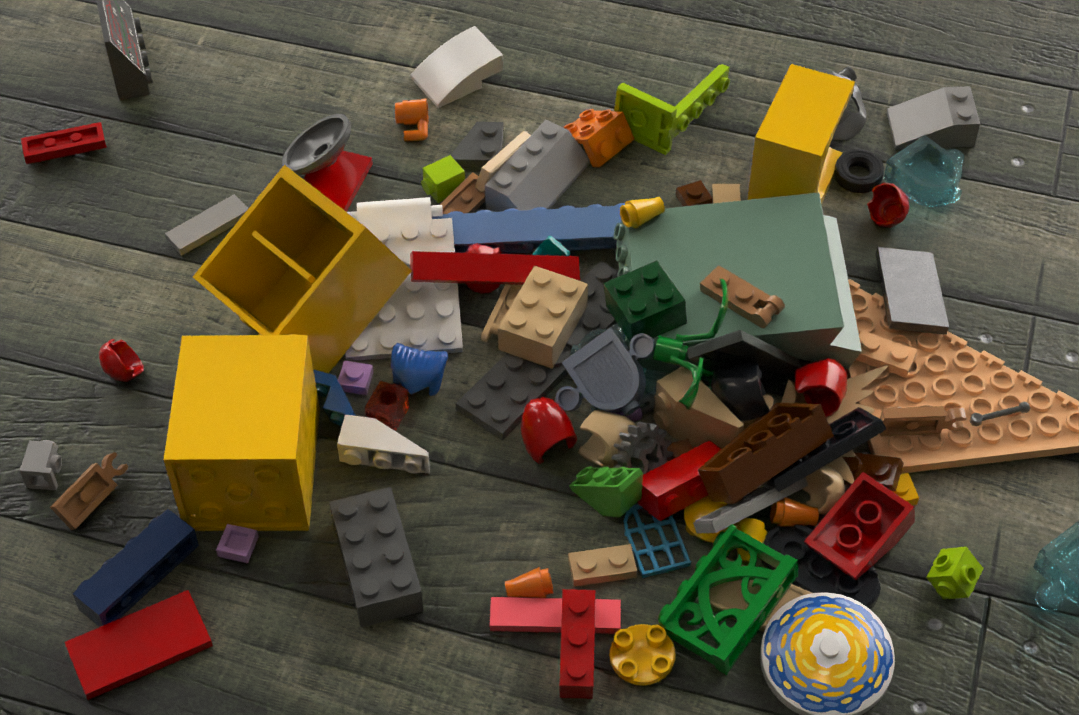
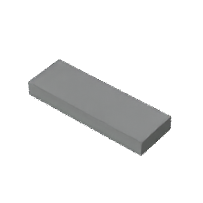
M233 194L166 232V240L182 256L233 227L249 208Z

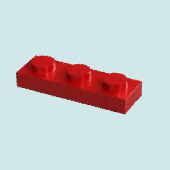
M101 122L21 138L26 164L107 148Z

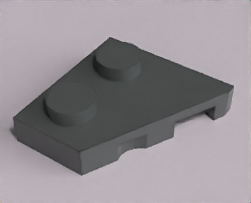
M476 122L451 156L461 167H483L503 149V122Z

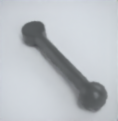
M1021 402L1019 406L984 415L973 413L970 417V423L973 426H979L985 420L1017 412L1028 413L1030 411V404Z

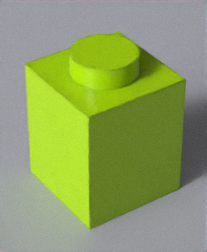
M451 155L422 168L423 180L421 184L423 190L427 195L431 194L437 203L444 201L465 180V171Z

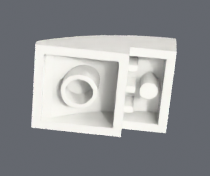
M473 26L451 38L431 53L411 73V79L435 106L440 108L481 89L483 79L503 71V54L476 26Z

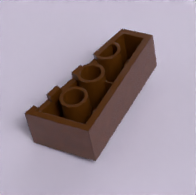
M776 403L770 408V412L755 420L698 469V473L712 502L735 504L741 501L745 495L832 438L834 434L821 404Z

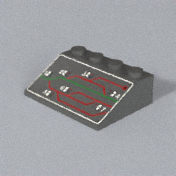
M96 0L104 43L119 100L150 95L148 84L153 83L150 68H145L149 66L146 51H141L146 49L143 34H137L142 32L139 17H133L132 8L124 0Z

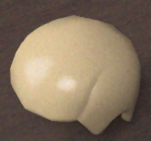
M823 466L806 476L808 486L803 488V490L810 495V501H807L806 505L818 508L819 514H827L845 493L844 480L841 474L836 469Z

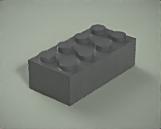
M391 487L330 501L332 521L360 627L424 612L422 591Z

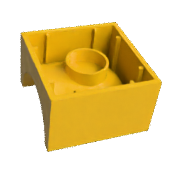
M794 64L790 65L755 136L747 200L819 192L822 204L835 175L836 162L843 153L829 146L853 93L855 81Z

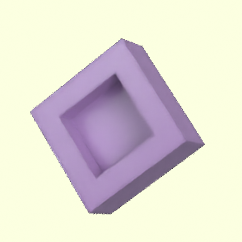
M344 361L338 378L344 392L367 395L373 375V365Z
M227 524L216 549L218 557L248 563L259 537L257 530Z

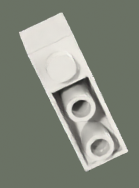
M345 415L337 442L340 462H346L350 465L361 464L376 466L380 469L391 468L406 470L410 473L421 472L429 474V452L375 418Z

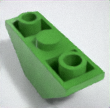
M589 466L578 472L576 475L577 479L569 485L575 494L601 515L621 517L642 498L643 472L640 468H609L608 466L594 468Z

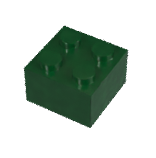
M657 260L603 283L606 307L629 341L640 333L655 338L687 323L685 299Z

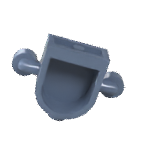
M610 327L562 362L576 383L577 388L571 386L560 388L556 393V402L565 411H575L580 407L582 399L586 398L590 404L604 411L612 413L623 412L625 416L634 413L640 408L638 402L642 398L646 386L645 373L638 359H648L654 355L655 340L647 334H637L631 339L629 349L619 332Z

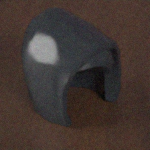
M757 361L732 364L714 371L711 379L712 392L740 421L753 420L770 412V408L763 397L766 395V390L760 380L763 372L759 369Z

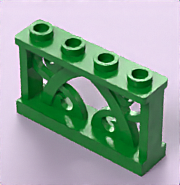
M731 524L725 532L721 531L717 535L710 553L707 556L703 555L699 559L692 577L689 580L685 579L677 590V597L671 605L666 604L662 608L658 616L659 626L665 629L670 639L715 665L717 670L727 675L797 578L798 560L788 554L784 556L738 530L736 526ZM742 548L749 553L750 561L748 566H742L740 554H738V558L735 561H729L727 557L733 549ZM757 558L770 564L776 569L771 570L763 567H756ZM742 580L741 592L744 601L749 605L747 609H726L714 616L710 605V588L726 582ZM750 580H754L752 588L754 586L761 587L757 594H752L748 591ZM697 597H698L699 604L694 603V601L696 600ZM689 612L694 615V618L687 621V624L697 625L703 621L705 625L695 631H685L680 628L678 623L684 614ZM732 617L737 620L736 624L731 628L726 625V621L719 626V623L726 618ZM709 632L719 647L716 650L699 638Z

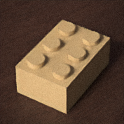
M534 266L498 327L499 350L553 369L587 308L588 284Z

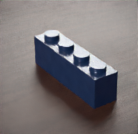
M169 509L160 516L153 518L148 527L138 536L131 538L120 552L113 558L106 560L101 569L78 586L77 590L73 593V597L79 611L99 627L120 619L199 546L195 529Z

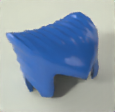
M401 343L394 345L390 358L394 387L400 391V382L411 395L429 387V395H436L440 389L448 360L447 351L418 350Z

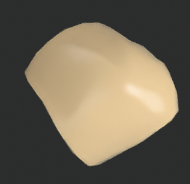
M599 409L594 410L580 426L581 430L589 431L593 434L588 442L580 447L578 453L601 467L608 466L609 468H614L618 464L616 460H612V456L618 454V449L614 447V443L621 444L622 439L619 434L621 432L628 434V425L636 426V424L624 415Z

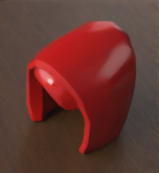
M828 358L812 362L794 371L795 390L797 393H803L807 404H821L826 418L838 411L847 391V374L841 363L836 359Z
M541 397L529 401L524 408L522 416L521 434L525 448L532 459L538 464H542L544 462L542 458L544 453L564 439L567 442L568 448H573L577 442V435L565 410L550 398Z

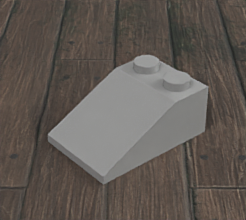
M970 86L943 87L887 108L895 150L975 147L980 121Z

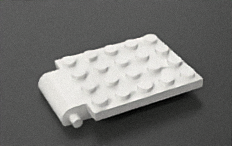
M430 197L357 203V211L347 212L370 230L410 269V253L412 251L455 252L452 218L432 219V217L443 216L442 205L431 206ZM410 273L346 351V361L391 358L392 348L397 343L417 348L418 350L423 349L424 351L463 352L458 283L411 282Z

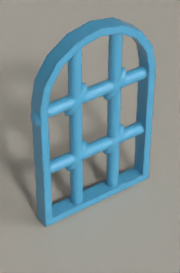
M639 504L633 505L626 512L624 518L625 536L629 544H631L642 578L691 566V561L672 515L663 521H659L652 515L654 523L645 525L641 522L637 511L643 508ZM633 513L638 527L628 529L627 521ZM671 524L677 541L669 543L661 526ZM652 528L658 530L663 544L655 547L650 545L645 530ZM638 532L642 535L646 549L636 550L631 537L632 533ZM680 546L685 559L684 562L675 563L670 550L671 547ZM659 550L666 551L671 565L659 568L653 552ZM644 554L650 556L654 569L644 571L639 556Z

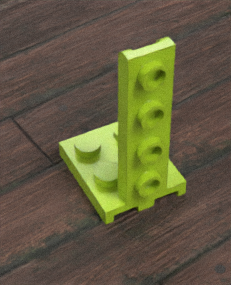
M723 64L718 65L675 107L634 87L621 83L617 87L614 111L624 113L635 141L666 155L671 150L673 139L680 132H684L693 119L699 118L702 111L708 105L711 106L720 93H724L728 89L730 79L728 78L730 67Z

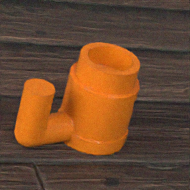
M427 98L403 100V102L395 103L396 124L417 125V130L404 131V141L427 139L429 124Z

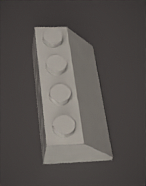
M545 119L485 184L486 208L493 212H502L511 208L518 209L519 211L532 210L536 207L550 209L587 168L590 160L569 130Z

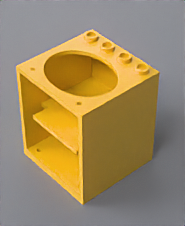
M284 165L198 269L193 278L235 312L243 323L252 330L255 329L259 332L258 335H308L313 369L329 374L412 270L363 224Z
M308 335L182 336L163 460L180 518L193 527L195 531H224L227 524L257 531H309L320 407Z

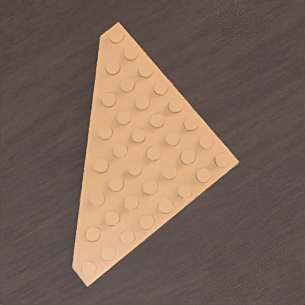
M851 279L848 280L859 334L861 330L918 349L917 356L907 378L884 371L869 385L861 389L873 390L874 392L856 403L873 408L874 412L871 414L879 419L882 408L921 407L924 405L944 406L945 411L952 408H964L966 420L962 421L964 428L961 431L942 429L941 434L880 436L878 434L867 441L871 454L901 458L904 463L901 472L903 474L1079 453L1078 400L1061 391L1055 393L1041 385V380L1022 370L1018 373L1004 366L1005 361L984 350L982 353L967 346V341L950 332H947V335L889 329L883 296L877 293L871 295L860 289V284ZM855 360L849 369L845 370L849 379L875 370L877 367ZM1021 402L1030 404V411L1028 413L1017 412L985 420L979 426H973L970 423V417L973 413L984 415L1019 406Z

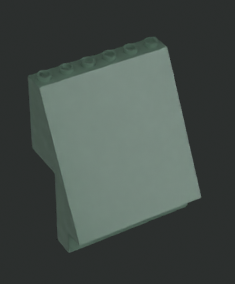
M819 192L665 208L664 213L657 215L638 228H627L622 221L616 224L614 239L617 240L616 261L619 262L618 277L657 260L685 299L687 323L659 336L676 339L677 334L693 335L710 331L718 317L721 303L701 292L700 282L719 265L768 295L778 296L784 302L785 308L778 315L774 314L771 317L772 321L765 328L757 326L727 308L722 326L714 338L742 330L798 359L810 362L828 358L836 359L845 369H849L861 354L862 348L837 218L823 215ZM659 336L653 338L655 343H657ZM626 337L625 343L630 349V341ZM711 339L683 341L682 345H686L689 348ZM687 352L685 361H688V362H690V363L695 364V365L698 366V363H696V362H694V361H692V360H690V359L688 358V352ZM653 356L648 359H638L642 368L672 373L682 367L654 360ZM703 366L704 369L713 372L712 369ZM702 374L701 380L708 381L707 376Z

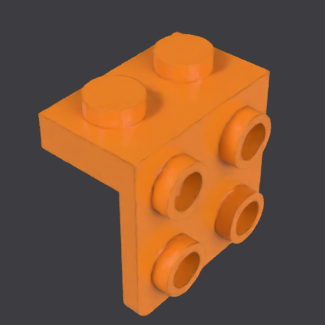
M610 109L604 111L585 110L580 113V118L563 127L569 130L578 144H583L592 167H601L635 139L624 113L621 111H611Z

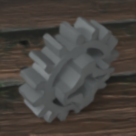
M639 421L637 426L628 425V434L623 432L619 434L622 439L621 444L614 443V447L618 449V454L612 456V460L618 462L614 468H640L644 475L667 463V457L673 456V452L667 451V447L672 443L671 440L664 439L667 432L659 429V425Z

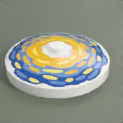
M811 593L797 597L783 605L768 622L760 647L761 668L769 688L786 707L799 715H862L866 713L885 694L895 665L892 640L881 620L860 602L835 593Z

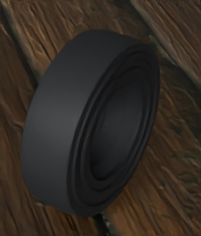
M861 149L849 150L843 153L836 162L835 179L841 187L848 191L867 193L882 182L884 175L883 162L870 151ZM862 166L868 169L870 173L867 176L858 177L851 174L849 168Z

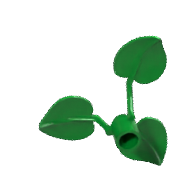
M720 279L723 292L720 311L708 333L693 335L677 334L676 339L659 336L656 343L654 360L680 365L692 372L693 382L682 399L679 400L689 410L695 402L702 374L707 376L709 382L707 387L712 391L711 379L714 370L710 372L704 369L703 358L699 357L698 366L685 361L688 346L682 344L683 341L711 339L718 334L728 308V288L724 279Z

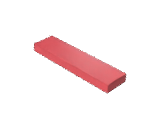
M491 597L490 631L561 633L562 598ZM595 599V633L615 634L621 629V600Z

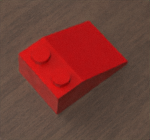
M862 472L805 539L804 544L857 580L890 551L914 524L915 507Z

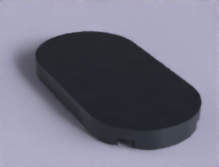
M796 524L791 527L777 526L767 533L763 544L784 556L788 554L798 560V576L792 583L793 585L812 593L843 595L860 602L870 610L874 607L879 598L881 586L877 578L878 574L873 566L855 580L804 544L805 539L813 531L812 529ZM761 560L764 568L771 570L776 569L775 567Z

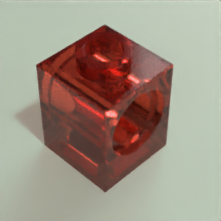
M380 380L365 406L366 417L375 418L396 431L409 409L408 389L395 383L390 384Z

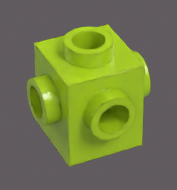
M967 547L941 549L926 578L943 599L969 598L984 568Z

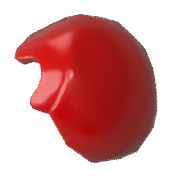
M882 183L872 189L873 198L867 203L872 221L878 226L892 228L901 223L909 212L908 196L898 186L891 183Z
M111 339L100 348V365L103 371L114 380L128 382L144 371L143 363L125 341L118 340L114 342L115 339Z

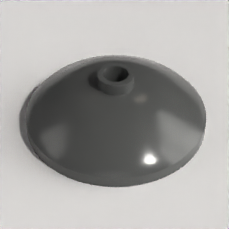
M334 114L315 122L289 145L282 158V167L286 165L297 175H304L331 166L336 162L347 144L351 134V121L344 114Z

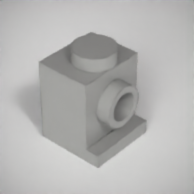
M29 440L20 468L26 488L57 490L58 483L55 474L61 470L62 458L57 453L58 445L50 440Z

